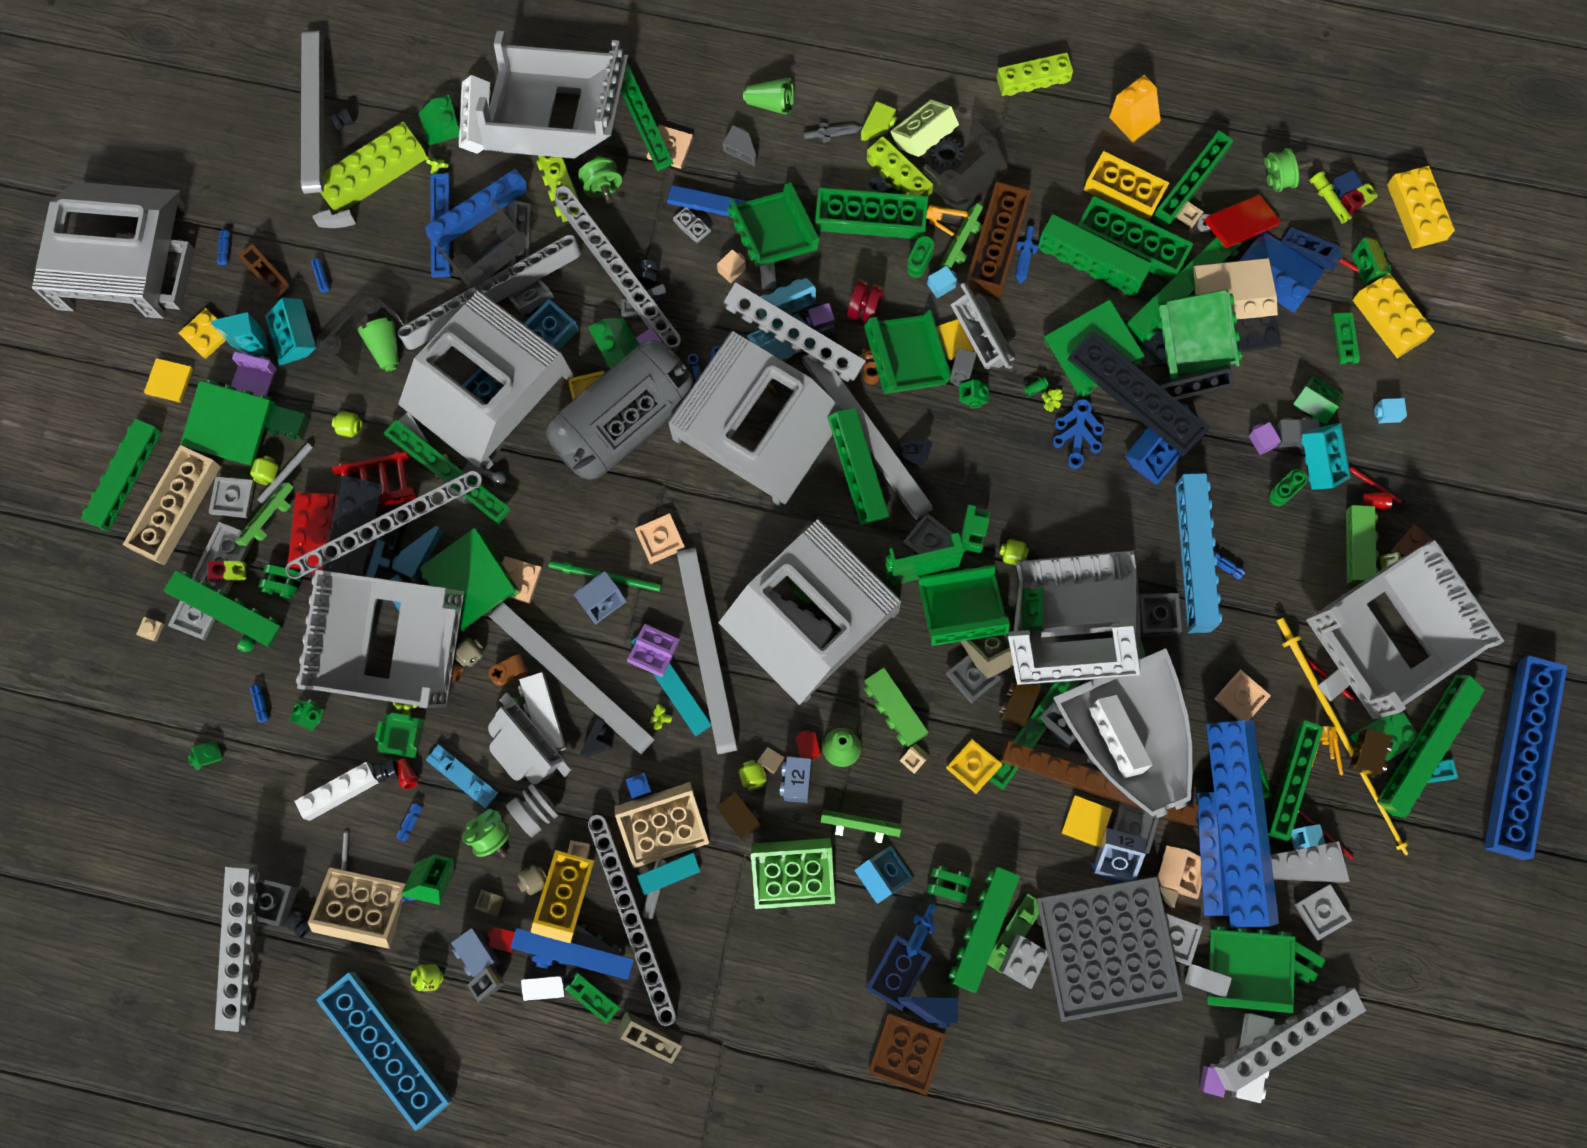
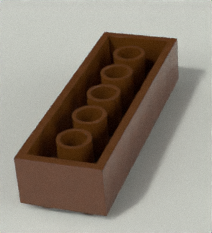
M996 182L966 280L971 290L998 298L1001 297L1032 191Z

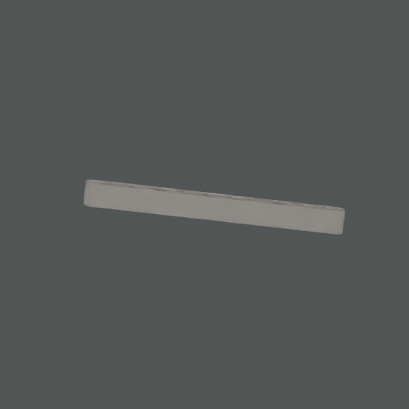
M320 30L302 32L301 186L304 194L324 192V41Z
M565 186L557 188L555 191L557 207L649 329L652 328L664 344L674 352H677L681 341L677 331L571 190ZM567 196L568 198L566 200H561L559 197ZM577 210L578 213L571 214L570 211ZM583 224H587L590 227L587 229H583L580 226ZM597 238L600 242L593 243L591 240ZM609 253L611 254V256L605 258L602 256V254ZM615 267H619L622 269V271L615 272L613 271V269ZM631 282L633 285L627 287L624 285V283ZM641 296L644 300L636 301L635 297ZM651 310L655 314L648 316L645 312ZM663 325L666 329L660 331L656 327ZM673 339L677 343L675 345H670L667 343V341Z
M572 235L564 236L402 326L398 330V335L407 349L411 350L433 339L478 290L493 302L498 303L577 259L581 255V250L575 237Z
M807 355L803 356L801 360L816 383L843 410L856 408L862 431L865 434L867 447L871 453V459L911 515L918 520L933 510L927 497L835 370L830 372L822 367L824 365L822 362L817 360L815 363L808 359Z
M475 471L468 472L289 562L286 566L287 575L293 579L300 578L474 490L481 484L480 474ZM470 475L475 476L477 479V483L474 486L469 485L467 482V477ZM451 484L459 486L460 492L458 494L450 492ZM434 493L442 495L441 503L433 501L432 495ZM420 501L425 504L423 512H418L415 509L416 502ZM398 511H406L408 514L407 520H399L397 518ZM387 519L390 522V528L387 530L381 529L379 526L380 520ZM364 528H369L372 530L373 535L371 538L365 539L361 531ZM346 537L354 539L355 545L352 548L345 547L343 541ZM328 546H334L337 549V554L334 557L326 555L325 549ZM310 555L317 556L319 558L318 565L310 566L307 563V558ZM293 564H297L301 568L300 574L296 576L289 573V567Z
M696 548L677 551L717 753L723 754L737 751Z
M501 602L489 613L488 616L637 752L642 754L654 741L645 730L507 605Z
M594 815L589 819L588 827L655 1015L661 1025H671L677 1018L676 1010L610 827L605 818L600 815ZM596 820L603 821V827L600 830H595L593 827ZM604 838H608L610 841V845L606 849L600 847V842ZM610 857H615L616 865L609 868L607 860ZM616 876L623 877V884L619 887H616L613 883ZM627 894L630 897V903L623 906L620 903V899L623 895ZM632 913L637 916V922L634 925H630L627 922V917ZM640 932L644 935V941L641 944H636L634 936ZM644 952H649L651 960L644 964L641 961V955ZM651 971H655L658 974V980L655 983H651L648 980V974ZM659 990L665 994V999L661 1003L655 1000V993ZM665 1010H669L672 1013V1019L669 1022H665L662 1019V1013Z

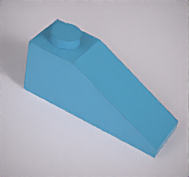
M435 526L402 550L399 556L397 555L394 558L392 569L396 573L417 582L422 573L419 567L428 562L443 531Z

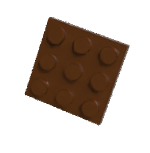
M888 1013L868 1074L927 1095L946 1035Z

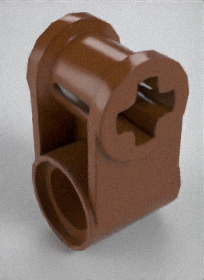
M862 348V359L865 360L863 364L864 381L874 385L880 379L871 350ZM873 371L876 375H869L868 372Z
M514 655L501 663L493 665L489 669L488 674L495 685L502 686L526 676L528 670L522 656ZM500 672V673H501V674H500L501 677H500V678H497V674H496V673Z

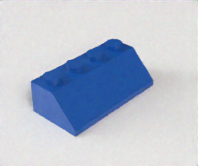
M1182 404L1183 406H1185V407L1190 411V409L1188 408V406H1187L1186 404ZM1147 428L1125 455L1131 466L1155 485L1159 484L1181 456L1179 452L1150 428Z

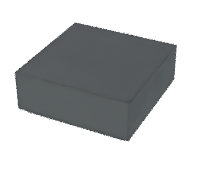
M663 284L647 291L654 302L667 297Z
M621 299L622 318H640L629 301Z

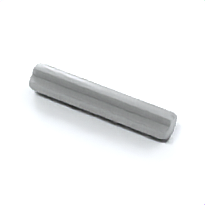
M657 859L654 869L667 864V862ZM660 889L647 894L642 914L644 918H653Z

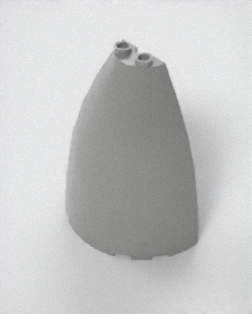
M1167 649L1141 658V676L1092 679L1081 686L1074 687L1053 697L1069 728L1094 764L1129 799L1151 816L1156 815L1157 818L1168 814L1167 809L1175 806L1177 810L1187 806L1186 802L1191 800L1192 740L1189 717L1180 684ZM1114 695L1118 696L1153 764L1143 774L1125 779L1118 769L1089 710L1098 699Z

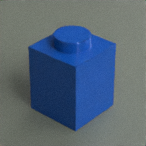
M645 773L626 779L633 800L653 794Z

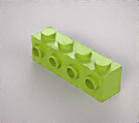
M1068 53L998 68L996 78L1001 95L1012 96L1018 92H1030L1040 87L1047 88L1058 83L1065 84L1071 81L1073 69Z
M881 137L867 150L868 163L873 167L875 166L880 174H884L897 191L900 190L904 195L929 196L932 193L933 184L884 137Z
M538 155L539 159L536 162L539 170L544 171L545 175H542L545 186L549 185L551 189L548 191L551 202L555 200L556 189L561 186L568 187L578 200L562 157ZM560 196L559 198L561 200H566L568 197ZM557 205L554 206L557 217L561 216L563 222L568 221ZM572 210V211H570V213H571V214H577L578 211H577V210Z

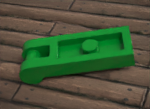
M1353 312L1333 314L1332 321L1338 353L1337 362L1339 365L1346 364V362L1358 364L1360 357ZM1346 350H1350L1351 355H1346Z
M1039 586L1037 589L1023 588V631H1043L1044 587Z
M576 972L573 975L574 979L570 984L567 983L564 989L605 1024H608L620 1007L580 973ZM579 984L584 986L580 993L576 990Z

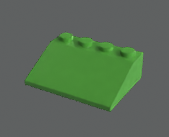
M831 838L751 844L755 909L835 904Z

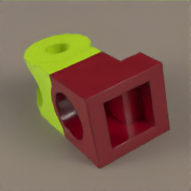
M1366 184L1345 194L1340 201L1351 215L1354 211L1371 203L1378 195L1370 184Z
M208 561V579L211 582L245 580L246 563L241 561Z

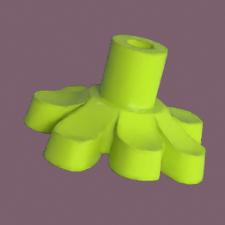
M426 156V163L432 166L431 174H438L439 168H448L449 166L442 159L437 161V159Z
M1051 389L1048 393L1044 392L1042 394V398L1045 401L1044 408L1047 411L1052 412L1054 406L1056 408L1061 406L1059 400L1063 398L1062 390Z
M393 702L396 710H403V715L411 716L410 709L418 707L417 705Z
M657 704L653 712L655 717H651V723H654V730L661 729L664 722L670 723L672 721V716L665 714V708Z

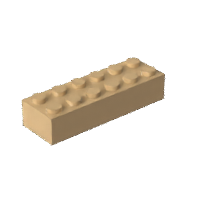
M180 445L123 545L165 566L221 467L212 459Z

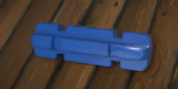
M220 230L219 237L221 238L218 241L217 252L219 254L217 255V263L219 265L228 264L227 256L229 255L230 246L228 240H230L231 236L228 230Z
M319 258L312 259L311 265L320 292H329L330 287L327 283L322 261Z
M1213 552L1217 556L1218 567L1229 574L1232 573L1237 579L1242 578L1245 573L1244 569L1236 567L1235 563L1224 556L1222 558L1218 552Z
M259 684L250 687L251 695L253 694L252 700L255 712L258 713L256 714L258 722H266L269 720V715L266 712L267 707L264 695L261 694L263 693L262 687Z
M416 803L411 804L410 812L407 813L401 825L402 829L396 835L397 839L407 841L410 835L408 833L412 831L418 819L417 815H420L422 806Z

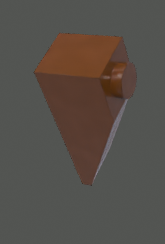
M253 244L238 255L239 259L276 298H279L291 287Z

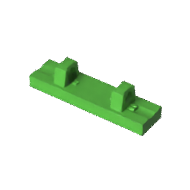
M977 203L969 209L968 216L964 218L938 267L939 269L945 266L950 269L954 261L961 264L966 260L967 255L961 251L962 246L970 231L977 234L983 227L977 221L983 209V206Z
M282 483L234 542L239 546H246L253 537L259 541L263 540L267 534L260 528L277 508L282 512L290 508L291 505L284 499L294 487L289 483Z
M823 810L822 823L836 825L835 835L843 836L844 827L875 832L874 842L882 843L884 834L900 837L901 824L829 810Z
M1026 894L996 942L987 963L996 971L999 970L1016 934L1025 938L1038 917L1039 911L1034 897ZM1019 917H1022V918L1026 919V920L1028 921V923L1025 922L1024 920H1022V919L1019 918Z

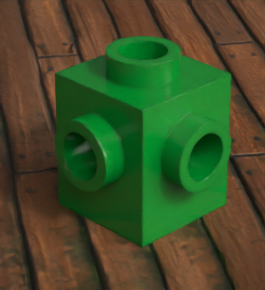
M970 380L959 384L961 403L967 404L971 408H979L981 405L989 403L987 384L980 382V380Z
M300 699L293 707L289 721L314 731L316 725L322 719L324 710L318 708L319 703L308 699L306 702Z

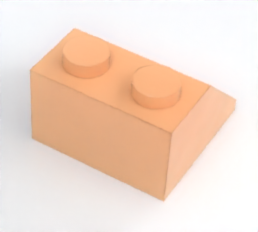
M1166 846L1161 869L1157 876L1158 885L1177 891L1179 894L1198 899L1202 886L1201 857L1186 849Z

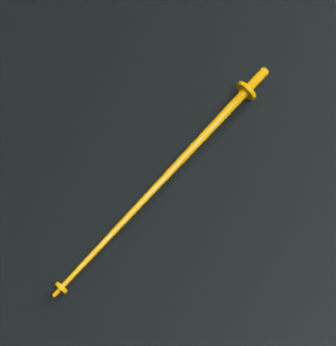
M1284 617L1277 620L1287 642L1282 644L1285 648L1290 644L1293 653L1352 758L1354 749L1326 696L1317 687L1319 683L1297 641L1302 639L1301 636L1294 638ZM1360 773L1376 802L1379 797L1367 775ZM1376 802L1399 844L1396 846L1397 850L1402 849L1403 853L1408 855L1405 848L1408 846V843L1402 842L1386 810Z

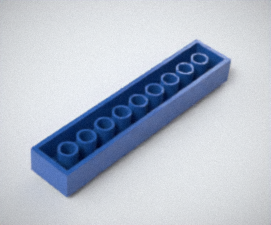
M1529 655L1518 660L1484 845L1486 850L1522 860L1534 858L1567 672L1566 665Z
M1254 720L1206 724L1231 927H1263L1279 924Z

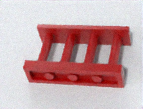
M397 451L389 456L354 463L343 462L332 467V471L337 476L349 477L351 473L360 472L361 480L369 481L367 470L378 468L382 491L377 508L409 502L417 498L416 491L412 487H408L404 463L411 461V457L407 452ZM397 464L400 488L399 490L391 491L389 490L386 466Z

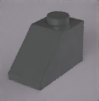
M732 126L723 141V151L756 166V153L749 133L742 127Z
M1053 703L1040 718L1053 737L1069 749L1077 738L1069 728L1058 706Z
M488 966L467 986L477 1002L495 993L505 983L496 968Z

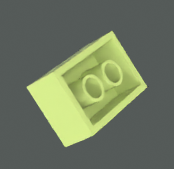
M930 100L890 132L898 149L919 157L925 154L926 150L931 146L937 144L945 135L950 134L959 123L951 106Z

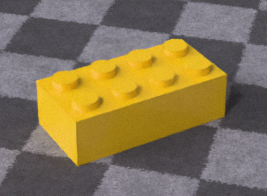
M1103 151L1086 182L1084 191L1149 222L1169 182Z
M1425 166L1402 172L1392 177L1387 186L1412 249L1447 240L1455 230L1430 167Z
M1390 273L1359 291L1352 300L1396 358L1423 343L1435 332Z
M555 850L531 933L571 943L594 864L593 860Z

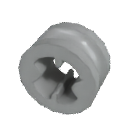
M1203 214L1197 222L1199 231L1203 233L1211 231L1208 225H1203L1204 220L1210 214Z

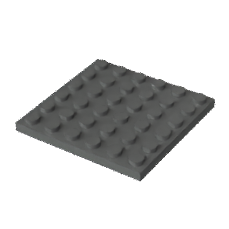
M1157 877L1036 898L1061 1022L1183 1000Z

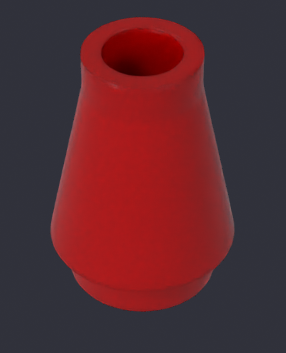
M1388 492L1364 493L1362 504L1374 506L1385 511L1386 509H1391L1392 494H1388Z
M401 759L397 761L399 786H402L404 790L415 787L418 784V777L409 765L408 760Z

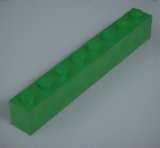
M1216 237L1128 322L1126 327L1133 338L1142 344L1145 340L1149 341L1156 334L1155 330L1157 328L1162 329L1158 302L1187 297L1195 293L1194 266L1228 263L1229 259L1233 260L1240 253L1238 249L1242 243L1240 242L1225 248Z
M1455 675L1376 801L1392 816L1406 818L1411 812V808L1420 797L1422 790L1427 782L1430 781L1435 769L1440 765L1445 753L1451 747L1453 740L1461 731L1466 719L1471 715V711L1476 703L1480 700L1485 689L1470 675Z

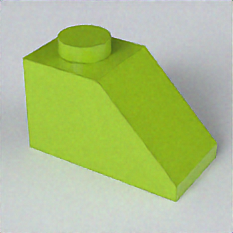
M876 101L861 131V140L866 141L888 133L890 128L896 124V109Z

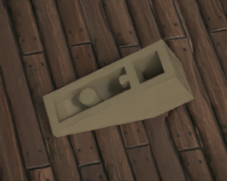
M627 1011L616 1027L620 1039L671 1064L682 1048L680 1043L645 1020Z

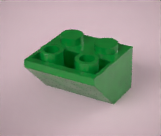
M432 855L417 862L401 896L440 905L454 876L453 859Z

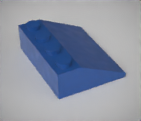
M1263 232L1257 237L1240 261L1269 258L1277 302L1295 313L1325 270L1268 233Z

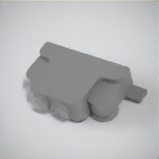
M962 283L961 287L965 295L952 303L951 307L985 369L991 367L1000 368L1003 365L1005 368H1012L1013 366L1010 361L1016 359V354L989 312L990 306L981 294H977L974 297L968 284Z
M508 692L505 693L500 699L504 706L500 707L488 726L489 733L494 738L490 744L492 755L514 780L527 777L528 781L532 784H538L550 779L554 775L556 768L564 777L567 776L572 768Z

